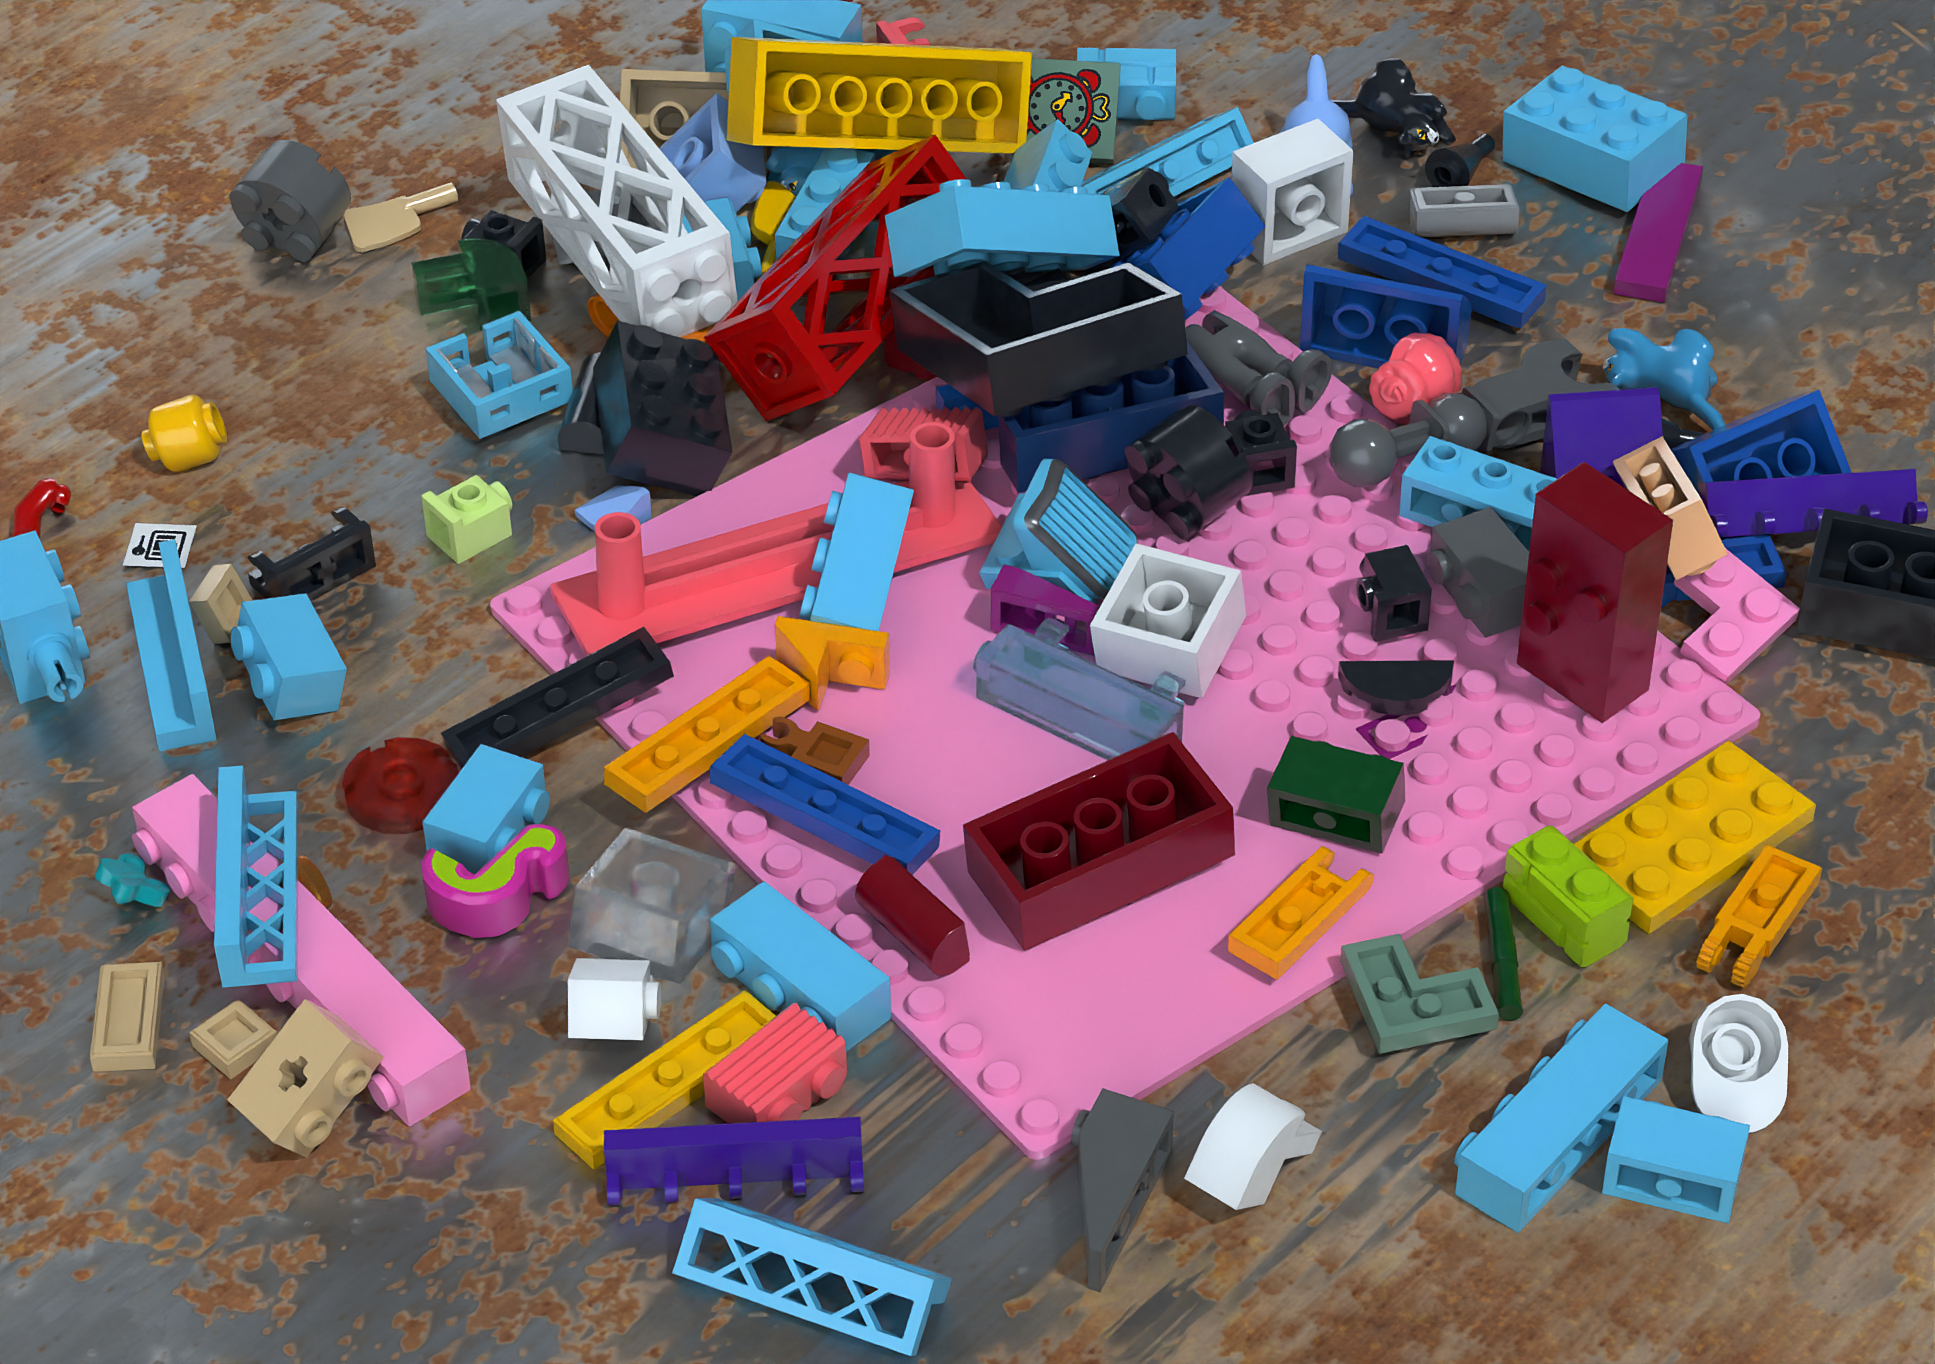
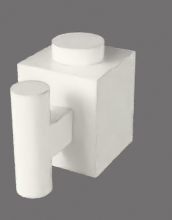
M576 958L568 977V1038L643 1040L650 1019H659L661 1008L660 982H655V967H650V960Z

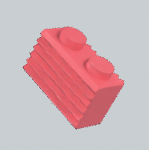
M925 406L921 411L915 407L910 411L905 407L900 411L894 407L890 411L882 407L859 437L865 477L879 481H909L910 433L916 426L922 423L938 422L949 426L955 434V481H972V476H975V472H978V467H981V463H984V458H987L988 452L982 410L977 406L972 411L966 406L962 411L956 406L951 411L947 407L940 411L935 406L931 411Z
M792 1003L703 1073L705 1105L728 1124L799 1120L803 1110L808 1111L812 1103L817 1104L820 1097L823 1099L832 1097L842 1087L847 1076L846 1042L841 1035L837 1036L832 1028L827 1029L824 1022L819 1023L815 1016H809L806 1009L801 1010L797 1003Z

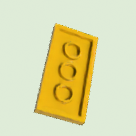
M1728 740L1574 845L1633 897L1631 917L1628 919L1650 934L1753 863L1766 844L1776 847L1811 823L1814 819L1816 804Z

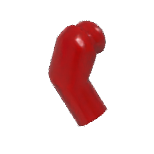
M55 478L39 480L14 509L12 537L36 530L40 539L43 514L46 509L56 514L65 511V506H68L71 499L69 487L64 484H57Z

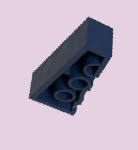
M1187 341L1188 355L1169 360L1168 364L1161 369L1150 371L1138 370L1122 375L1118 382L1111 385H1091L1073 391V394L1067 399L1060 401L1044 400L1025 406L1024 410L1017 415L1009 417L998 416L1000 464L1018 493L1027 491L1043 459L1061 460L1081 479L1085 480L1097 478L1101 474L1127 469L1128 463L1125 448L1180 408L1183 410L1189 405L1199 406L1210 412L1224 424V392Z

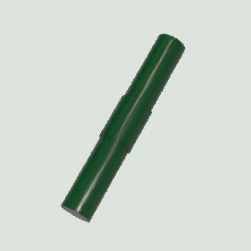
M1493 887L1484 894L1491 968L1494 974L1499 1017L1506 1021H1513L1520 1018L1523 1014L1516 941L1513 935L1508 892L1504 888Z

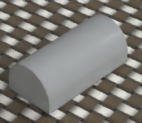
M1510 184L1410 189V226L1412 234L1424 238L1517 233L1519 206Z

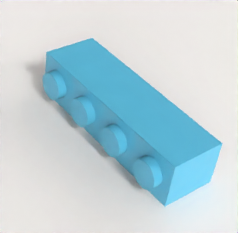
M1606 1003L1588 1022L1583 1019L1578 1021L1569 1032L1561 1050L1552 1059L1548 1056L1542 1058L1532 1071L1528 1084L1516 1096L1508 1094L1499 1103L1493 1114L1492 1121L1479 1134L1472 1132L1463 1140L1454 1159V1164L1458 1166L1455 1195L1519 1233L1614 1132L1623 1096L1644 1100L1662 1081L1668 1039Z

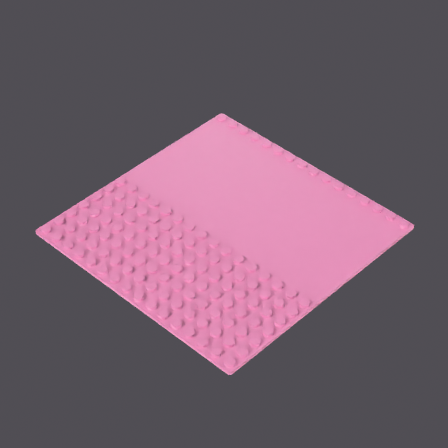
M1220 286L1208 294L1203 293L1199 298L1203 305L1197 312L1185 320V328L1191 324H1197L1202 327L1203 318L1216 310L1257 333L1278 354L1286 356L1292 362L1303 352ZM1331 375L1328 387L1314 407L1306 413L1294 409L1290 423L1284 426L1289 439L1294 440L1297 445L1295 488L1244 496L1235 505L1187 539L1179 538L1169 525L1159 518L1153 510L1144 512L1136 506L1128 491V486L1133 483L1129 468L1101 474L1094 479H1082L1126 523H1129L1137 536L1138 544L1241 570L1246 617L1203 698L1097 670L1095 656L991 631V589H986L979 574L994 544L991 543L893 573L879 628L881 632L890 633V676L885 690L829 681L819 710H815L807 701L784 717L792 720L800 729L810 732L816 722L819 721L869 739L870 756L849 785L941 830L939 848L913 876L965 923L970 961L957 971L945 976L934 974L857 903L855 899L856 886L865 871L873 864L711 784L710 769L671 796L758 884L763 881L768 883L890 977L891 1019L1027 1157L1033 1160H1041L1071 1142L1072 1131L1079 1113L1083 1109L1091 1111L1102 1088L1138 1100L1145 1098L1345 977L1346 974L1340 962L1342 945L1400 934L1403 941L1502 882L1504 875L1508 873L1505 871L1506 853L1513 844L1548 825L1554 826L1567 839L1572 840L1663 785L1728 740L1734 742L1757 728L1760 720V711L1719 678L1700 667L1697 663L1684 657L1680 653L1681 648L1658 630L1649 690L1604 723H1601L1517 664L1521 626L1485 638L1470 619H1465L1461 615L1455 600L1444 586L1435 583L1429 574L1426 556L1430 552L1432 527L1399 516L1402 474L1417 453L1398 458V462L1390 477L1374 487H1353L1339 479L1330 464L1329 444L1338 428L1353 419H1373L1388 427L1389 430L1398 428V426L1334 375ZM935 377L713 488L712 491H707L642 523L643 557L829 503L832 491L843 493L849 472L865 476L859 437L882 407L888 411L893 407L898 411L903 407L908 411L913 407L921 411L925 406L931 411L934 406L936 407V387L947 385V383ZM1218 383L1224 392V425L1225 421L1234 420L1240 413L1251 410V408H1248L1236 399L1232 392ZM999 427L985 430L988 450L987 458H984V463H981V467H978V472H975V476H972L971 483L1001 526H1003L1019 493L1000 464ZM1271 460L1254 463V471L1274 468ZM883 481V482H887V483L894 484V483H898V482H901V481ZM1408 545L1432 588L1428 631L1375 642L1371 636L1372 613L1371 611L1365 612L1362 609L1357 595V580L1363 578L1359 570L1360 563L1365 557V553ZM596 547L494 597L490 602L492 615L551 675L586 657L551 596V584L596 571ZM1097 599L1096 605L1101 606L1104 599ZM803 600L657 643L669 659L674 677L595 719L626 751L630 750L767 656L776 660L775 622L777 616L801 619L799 614ZM1057 615L1058 619L1065 622V617ZM1076 620V627L1086 632V622ZM1454 660L1451 686L1457 685L1451 694L1447 696L1441 695L1439 698L1429 702L1427 710L1421 713L1383 720L1378 723L1376 728L1369 731L1374 737L1376 744L1387 752L1403 750L1408 746L1409 742L1427 735L1422 745L1390 759L1404 763L1405 803L1383 853L1270 826L1267 786L1291 736L1312 741H1324L1333 746L1369 755H1379L1357 732L1356 728L1387 714L1370 710L1371 703L1359 699L1353 693L1350 696L1344 692L1338 677L1339 661ZM1418 716L1423 723L1427 724V728L1423 732L1413 733L1410 732L1409 727L1404 721L1408 717ZM773 726L754 738L761 742L760 736L765 734L778 739L773 736ZM1174 732L1233 806L1235 856L1024 951L968 873L963 824ZM1321 846L1335 853L1334 861L1328 870L1346 881L1361 868L1374 874V881L1368 892L1278 980L1228 952L1229 934Z

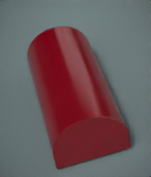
M886 854L865 871L856 886L855 899L857 903L934 974L938 976L949 975L970 961L964 921L899 862Z

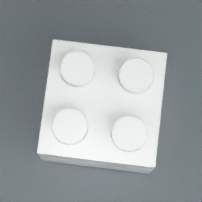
M1320 119L1312 120L1233 151L1231 180L1266 226L1252 241L1255 249L1251 253L1263 266L1348 232L1353 149Z
M1136 543L1090 624L1097 670L1203 698L1246 617L1241 570Z

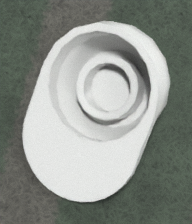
M1745 994L1724 996L1706 1006L1692 1024L1689 1037L1691 1050V1092L1700 1114L1720 1116L1727 1120L1750 1125V1134L1771 1124L1780 1114L1785 1104L1788 1078L1786 1029L1776 1011L1761 999Z

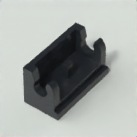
M341 506L331 511L332 516L341 524L332 528L330 534L311 544L307 543L299 547L296 552L274 563L261 551L250 554L248 560L258 569L248 573L249 583L265 599L306 593L309 600L313 601L376 567L370 525L364 520H359L347 508Z

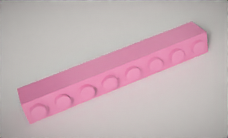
M191 774L132 806L137 832L132 834V840L144 862L148 865L156 863L164 872L173 892L181 899L188 897L197 906L199 915L205 925L214 932L218 799L194 774ZM268 852L251 865L250 868L266 877L282 863ZM298 881L297 981L266 984L272 995L279 1002L287 1000L295 1009L299 1007L304 999H307L338 1015L381 1053L384 1058L373 1071L371 1079L367 1084L369 1092L382 1110L388 1111L392 1109L408 1127L470 1091L471 1086L465 1048ZM267 896L249 912L265 922L283 906ZM265 942L248 956V964L283 961V952L268 942Z

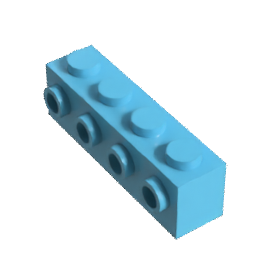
M1429 436L1402 474L1399 516L1433 527L1491 507L1529 551L1536 493L1557 480V478Z

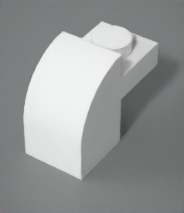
M1254 1083L1248 1084L1237 1091L1214 1117L1197 1148L1184 1179L1235 1210L1265 1204L1284 1160L1312 1154L1322 1131L1304 1121L1305 1113L1299 1107L1274 1096Z

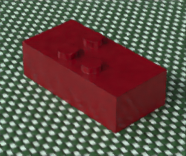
M1582 462L1537 492L1535 496L1517 664L1592 717L1604 723L1649 690L1673 519L1586 462Z
M1174 732L963 824L968 873L1024 951L1235 856L1233 806Z

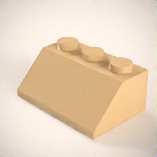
M621 69L620 102L658 148L716 93L727 101L729 99L726 73ZM622 139L621 149L630 167L637 169ZM764 146L766 176L768 173L766 163L771 156L772 146Z

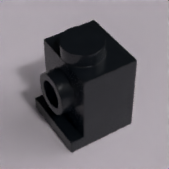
M490 210L482 220L470 219L463 229L461 241L465 250L467 271L520 288L546 261L543 221L540 218L533 217L529 222H525Z
M1247 410L1237 415L1234 420L1225 421L1226 428L1233 436L1226 441L1227 445L1235 457L1243 452L1250 467L1252 485L1250 492L1245 496L1295 488L1297 445L1294 440L1289 439L1278 413L1262 415L1259 411ZM1271 460L1274 468L1254 471L1255 462Z
M1403 545L1365 553V557L1359 566L1363 578L1357 580L1356 588L1362 609L1365 612L1371 611L1372 613L1371 636L1373 640L1377 642L1428 631L1432 588L1409 546Z

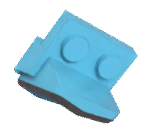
M1043 459L1026 493H1019L979 574L986 589H991L1004 564L1014 566L1096 604L1097 599H1105L1133 547L1136 543L1138 544V540L1129 523H1126L1067 464L1058 459Z

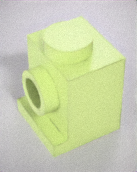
M475 475L437 496L431 491L421 495L427 537L457 564L512 536L510 511L513 507L512 500L506 488L498 481L488 485L479 476Z

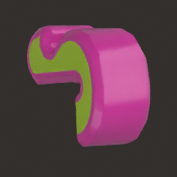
M547 824L526 825L476 874L467 871L463 864L433 848L427 851L420 863L428 912L436 922L448 930L472 938L500 936L518 927L529 914L531 895L534 892H543L546 898L552 899L557 897L569 882L566 839L559 829Z

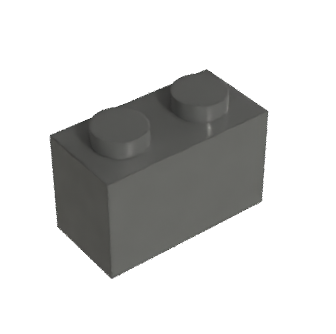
M1489 507L1433 526L1430 552L1426 556L1427 568L1434 582L1442 584L1453 597L1461 615L1465 619H1470L1485 638L1521 626L1529 551L1497 513Z

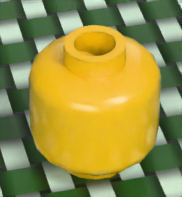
M194 394L153 408L148 418L149 429L141 433L149 458L152 461L160 459L167 469L175 473L215 460L220 454L221 444L227 441L226 428L216 405L212 401L205 403L202 398Z

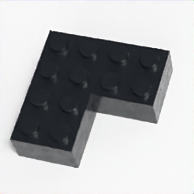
M982 261L889 290L897 349L994 416H1014L1021 413L1025 406L1044 400H1064L1069 398L1075 390L1091 385H1111L1118 382L1122 375L1138 370L1150 371L1161 369L1168 364L1169 360L1188 355L1182 294L1130 263L1033 292L992 265Z

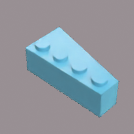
M952 180L940 184V192L885 215L894 277H912L917 271L933 265L934 275L936 276L982 261L987 262L1001 272L1025 267V272L1053 271L1057 268L1061 271L1085 270L1120 256L1110 195L1088 194L1086 187H1072L1058 192H1050L1049 186L1045 184L1026 186L1018 190L1011 189L1008 182H995L981 187H971L970 180Z

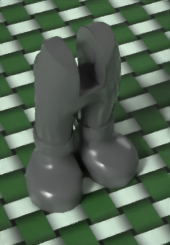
M1216 310L1203 318L1202 327L1197 324H1191L1185 328L1187 341L1213 378L1232 392L1236 399L1248 408H1251V410L1259 411L1262 415L1278 413L1283 426L1290 423L1294 409L1302 413L1311 410L1324 394L1330 382L1333 363L1325 353L1314 349L1306 350L1299 354L1292 362L1286 356L1278 354L1257 333Z

